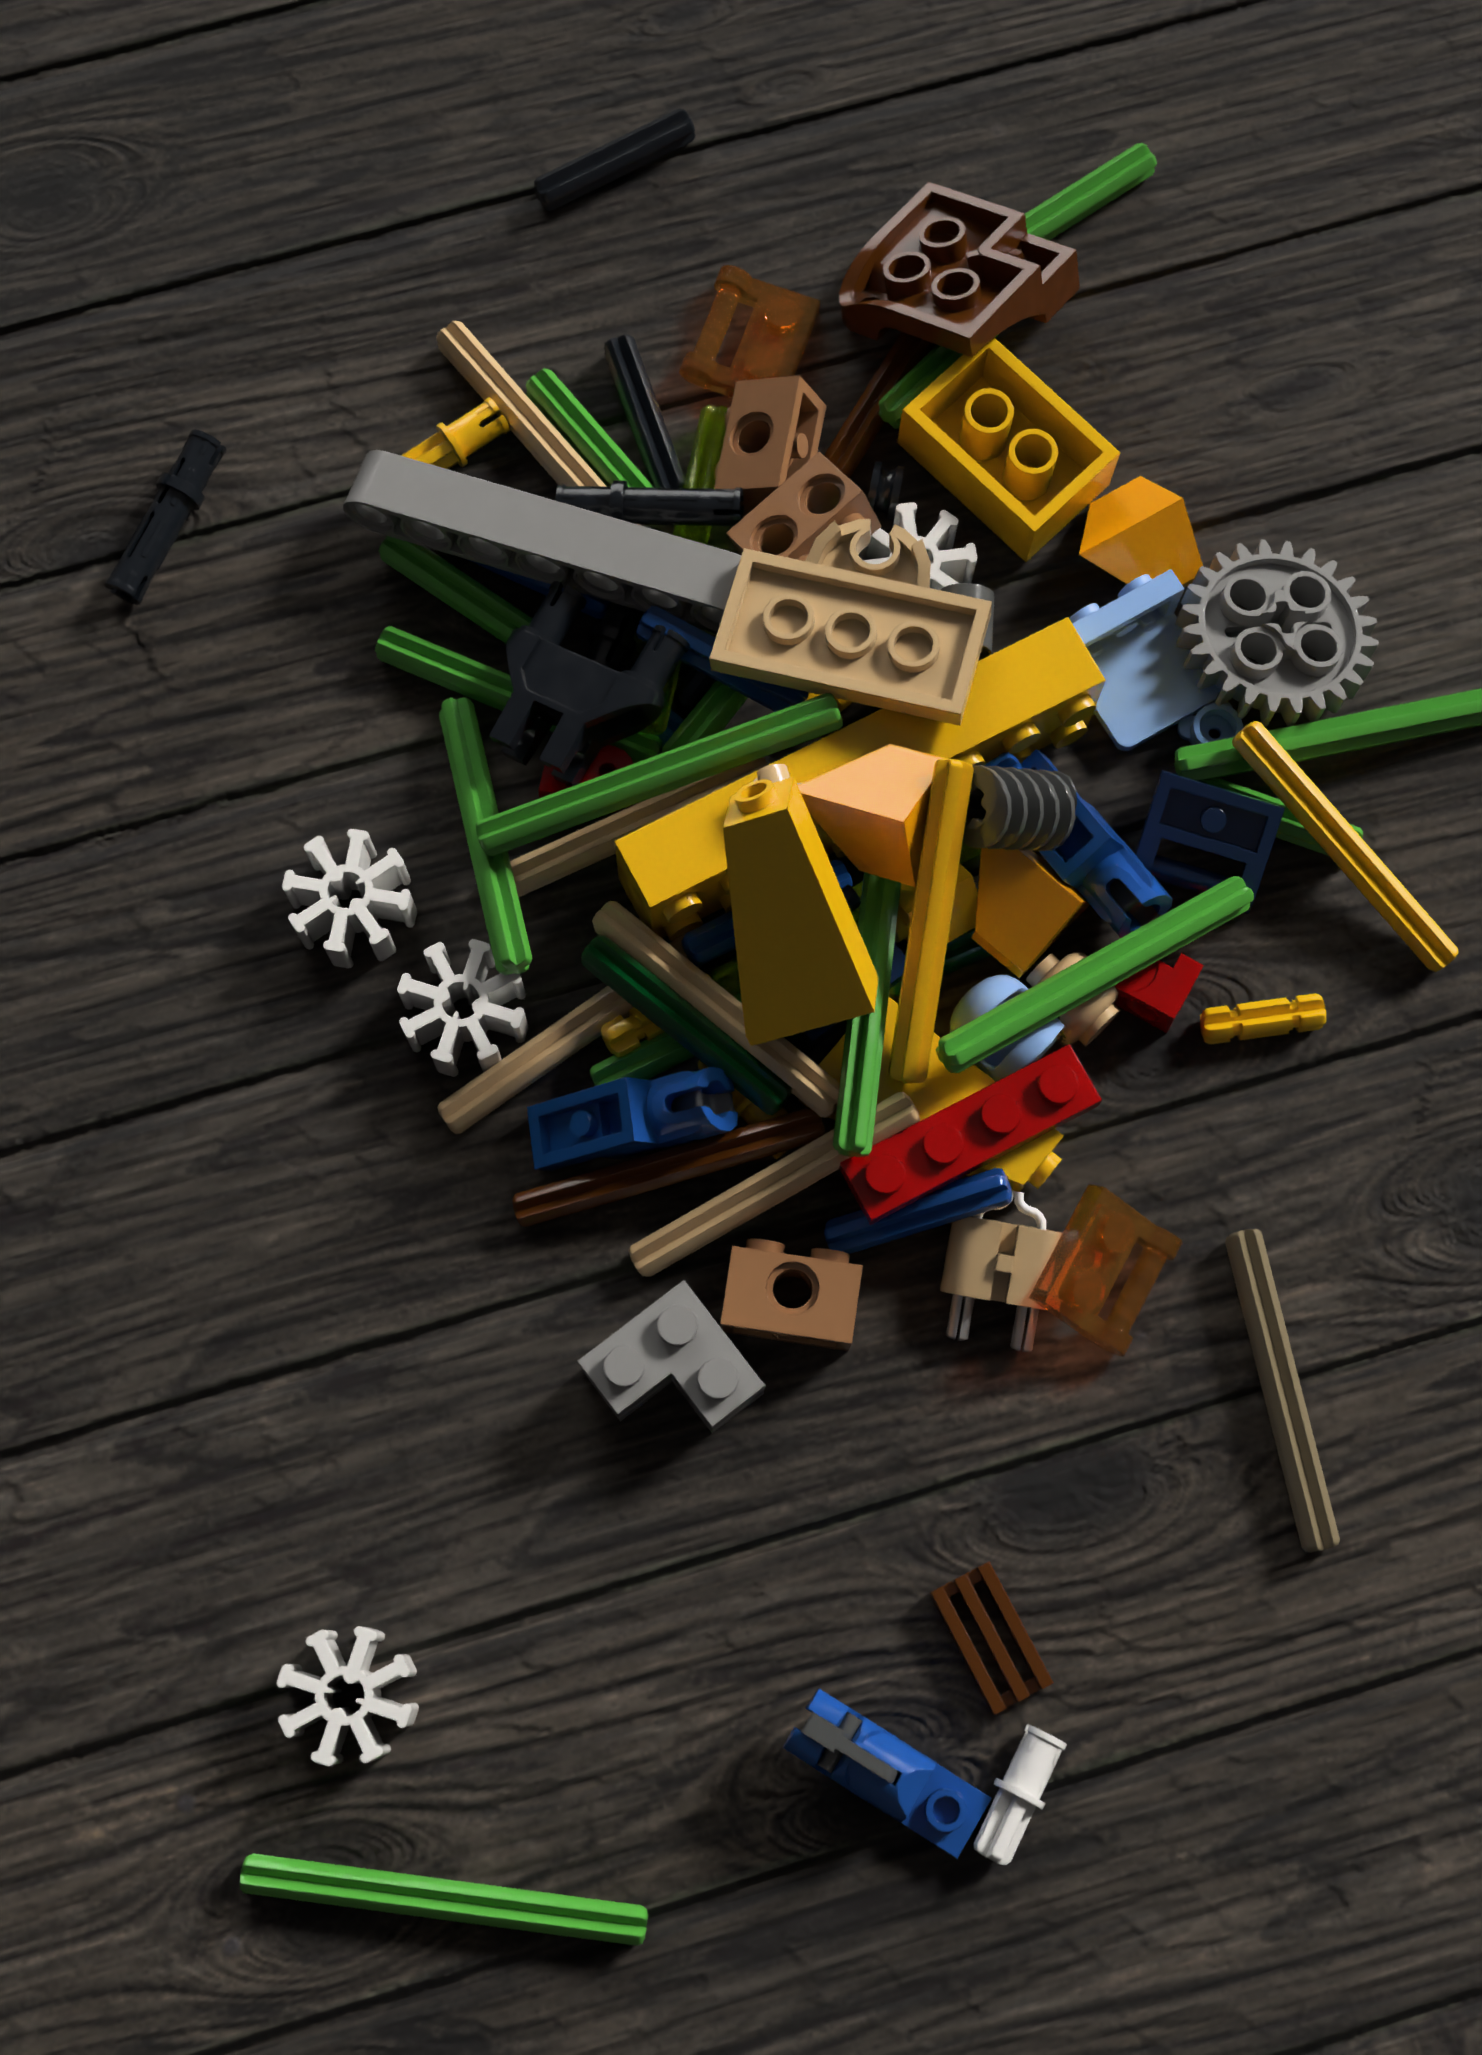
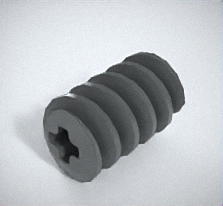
M973 765L974 772L963 838L965 845L971 848L1052 851L1064 844L1072 832L1077 806L1076 788L1070 776L1060 771Z

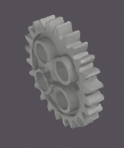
M1265 539L1260 540L1253 555L1242 543H1238L1230 559L1221 552L1215 554L1209 568L1201 566L1193 583L1188 585L1182 598L1181 604L1183 606L1176 619V625L1183 629L1176 644L1179 648L1190 649L1183 666L1185 669L1202 668L1204 672L1197 687L1204 689L1216 685L1220 692L1215 704L1220 706L1233 698L1239 702L1237 713L1241 719L1248 714L1251 708L1260 710V719L1264 726H1268L1275 712L1282 714L1287 726L1295 725L1301 712L1310 721L1319 720L1325 709L1336 714L1346 698L1353 699L1374 665L1370 658L1378 647L1379 641L1369 635L1377 624V619L1361 615L1370 601L1368 596L1350 597L1348 593L1356 579L1352 576L1337 581L1332 576L1337 562L1332 560L1323 567H1318L1314 564L1315 549L1313 548L1306 551L1300 559L1294 557L1290 541H1285L1279 554L1272 553ZM1236 605H1240V606L1246 608L1247 610H1243V609L1237 607ZM1306 655H1310L1316 658L1318 661H1314L1308 658ZM1245 657L1251 658L1257 661L1259 664H1254L1248 661Z

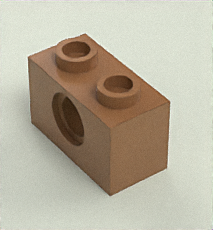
M800 375L736 381L732 403L725 416L726 433L721 457L714 469V489L742 487L744 500L740 502V505H744L743 518L818 452L826 404Z
M747 1239L746 1248L732 1246L720 1327L725 1333L849 1351L853 1339L863 1265L849 1263L850 1254L832 1249H811L810 1257L785 1254V1244L765 1239ZM786 1277L799 1278L807 1284L810 1290V1299L799 1308L784 1307L774 1297L773 1288L775 1284Z

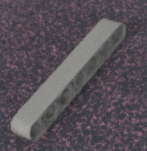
M372 450L366 454L343 504L345 514L353 522L373 532L552 584L553 581H559L563 584V588L568 585L579 593L646 612L651 606H658L697 628L714 633L718 632L741 559V555L381 450Z

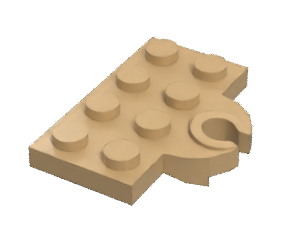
M858 519L839 526L834 520L816 537L806 561L746 548L743 549L709 658L711 671L819 695L831 693L837 699L961 726L991 617L992 601L930 588L931 562L923 539L917 541L906 529L894 524L889 533V548L892 556L883 563L870 564L863 561L858 555L870 544L871 519Z

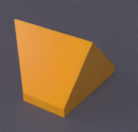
M1139 476L1089 504L1079 551L1081 557L1126 584L1145 574H1149L1151 579L1170 569L1173 570L1184 588L1193 583L1199 568L1203 564L1182 497Z
M889 744L798 785L809 814L859 871L916 887L934 764L938 759H944L943 757Z
M981 848L975 932L971 938L1020 978L1090 904L1076 888L1064 882L1044 858L1033 851Z

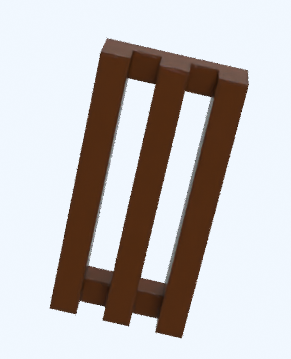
M990 1561L929 1592L992 1715L1000 1713L1012 1704L1020 1702L1036 1691L1054 1683ZM981 1580L1032 1675V1678L1024 1682L972 1586ZM959 1592L1010 1688L1000 1695L949 1597Z

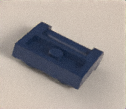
M1161 770L1134 854L1157 881L1200 894L1231 876L1157 855L1161 838L1244 862L1239 877L1244 880L1247 887L1252 889L1254 899L1250 902V908L1244 912L1249 914L1285 808L1281 805Z

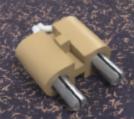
M1012 1191V1200L1014 1197L1017 1209L1021 1213L1033 1217L1037 1227L983 1218L984 1213L952 1222L940 1291L953 1294L946 1331L947 1337L953 1340L956 1339L962 1299L965 1296L958 1341L968 1339L975 1298L989 1301L994 1300L1017 1305L1010 1346L1014 1350L1020 1351L1027 1308L1029 1307L1022 1351L1030 1352L1033 1349L1039 1309L1053 1310L1066 1233L1046 1229L1044 1215L1038 1209L1025 1203L1023 1192ZM1004 1206V1207H1001V1208H997V1209H994V1210H1000V1209H1003V1208H1005V1207H1007V1206Z

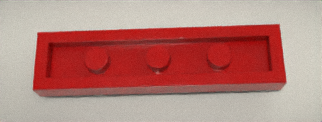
M1068 1044L873 1145L869 1155L865 1157H850L840 1162L839 1169L871 1225L1098 1107L1102 1099L1071 1045Z

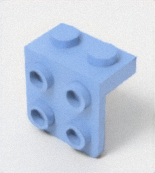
M1172 569L1151 579L1149 574L1142 575L1124 586L1118 593L1119 598L1101 608L1096 603L1087 605L1069 618L1106 680L1096 704L1097 708L1093 713L1114 745L1122 751L1132 750L1178 724L1180 720L1187 716L1196 714L1204 706L1216 701L1220 692L1216 685L1199 689L1197 684L1204 670L1202 668L1185 669L1183 666L1190 649L1177 647L1176 642L1183 628L1176 625L1177 617L1174 612L1185 588Z

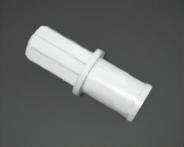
M1029 1724L1024 1729L1025 1734L1004 1779H995L994 1785L999 1787V1790L974 1841V1849L979 1854L1001 1865H1007L1011 1862L1035 1808L1043 1810L1045 1803L1040 1798L1062 1750L1064 1751L1067 1746L1063 1741Z

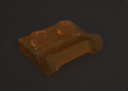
M722 266L714 283L717 294L695 349L686 353L679 372L685 380L694 385L733 398L736 381L795 376L819 314L820 300L754 279L748 272L737 266ZM739 302L754 307L729 368L718 364L715 360Z
M1088 1184L1029 1298L1100 1348L1114 1355L1124 1357L1133 1341V1337L1129 1335V1332L1166 1260H1174L1183 1242L1173 1233L1156 1226L1105 1187ZM1135 1243H1138L1143 1249L1105 1321L1098 1315Z

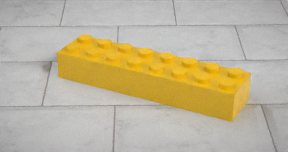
M1066 617L978 661L961 726L880 709L771 764L787 765L790 777H794L796 783H804L889 744L947 759L966 761L972 765L983 766L1003 752H1010L1022 763L1035 749L1039 750L1053 743L1055 748H1062L1082 737L1088 730L1087 725L1097 708L1096 704L1106 680L1069 617ZM757 771L614 841L619 880L641 922L661 938L668 936L669 940L673 941L684 933L703 924L702 918L724 908L726 913L732 910L723 825L730 796L735 795L743 786L758 778ZM811 816L827 856L834 852L838 858L846 856Z

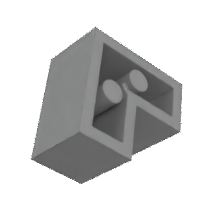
M685 1280L578 1360L582 1372L620 1422L673 1382L710 1432L714 1433L763 1395L765 1390V1384Z

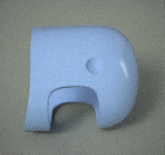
M995 975L982 980L973 986L954 1008L949 1022L950 1033L1023 993L1028 988L1016 978L1008 975ZM1056 1018L974 1065L997 1082L1041 1059L1057 1041L1056 1036L1066 1026Z

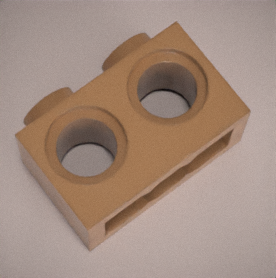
M818 452L726 534L739 555H742L743 549L746 548L806 561L816 537L834 520L839 526L858 519H871V535L881 527V524L863 490L821 452Z

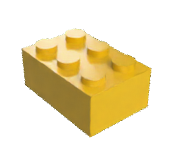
M995 337L973 357L963 354L902 409L897 441L904 450L1025 562L1032 558L1110 485L1121 453Z

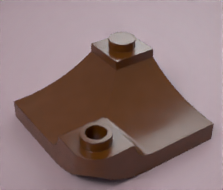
M928 182L865 244L851 263L843 278L839 292L842 321L849 330L877 341L892 328L973 357L989 341L1011 325L1029 317L1047 323L1080 289L1077 250L1028 234L1025 213Z

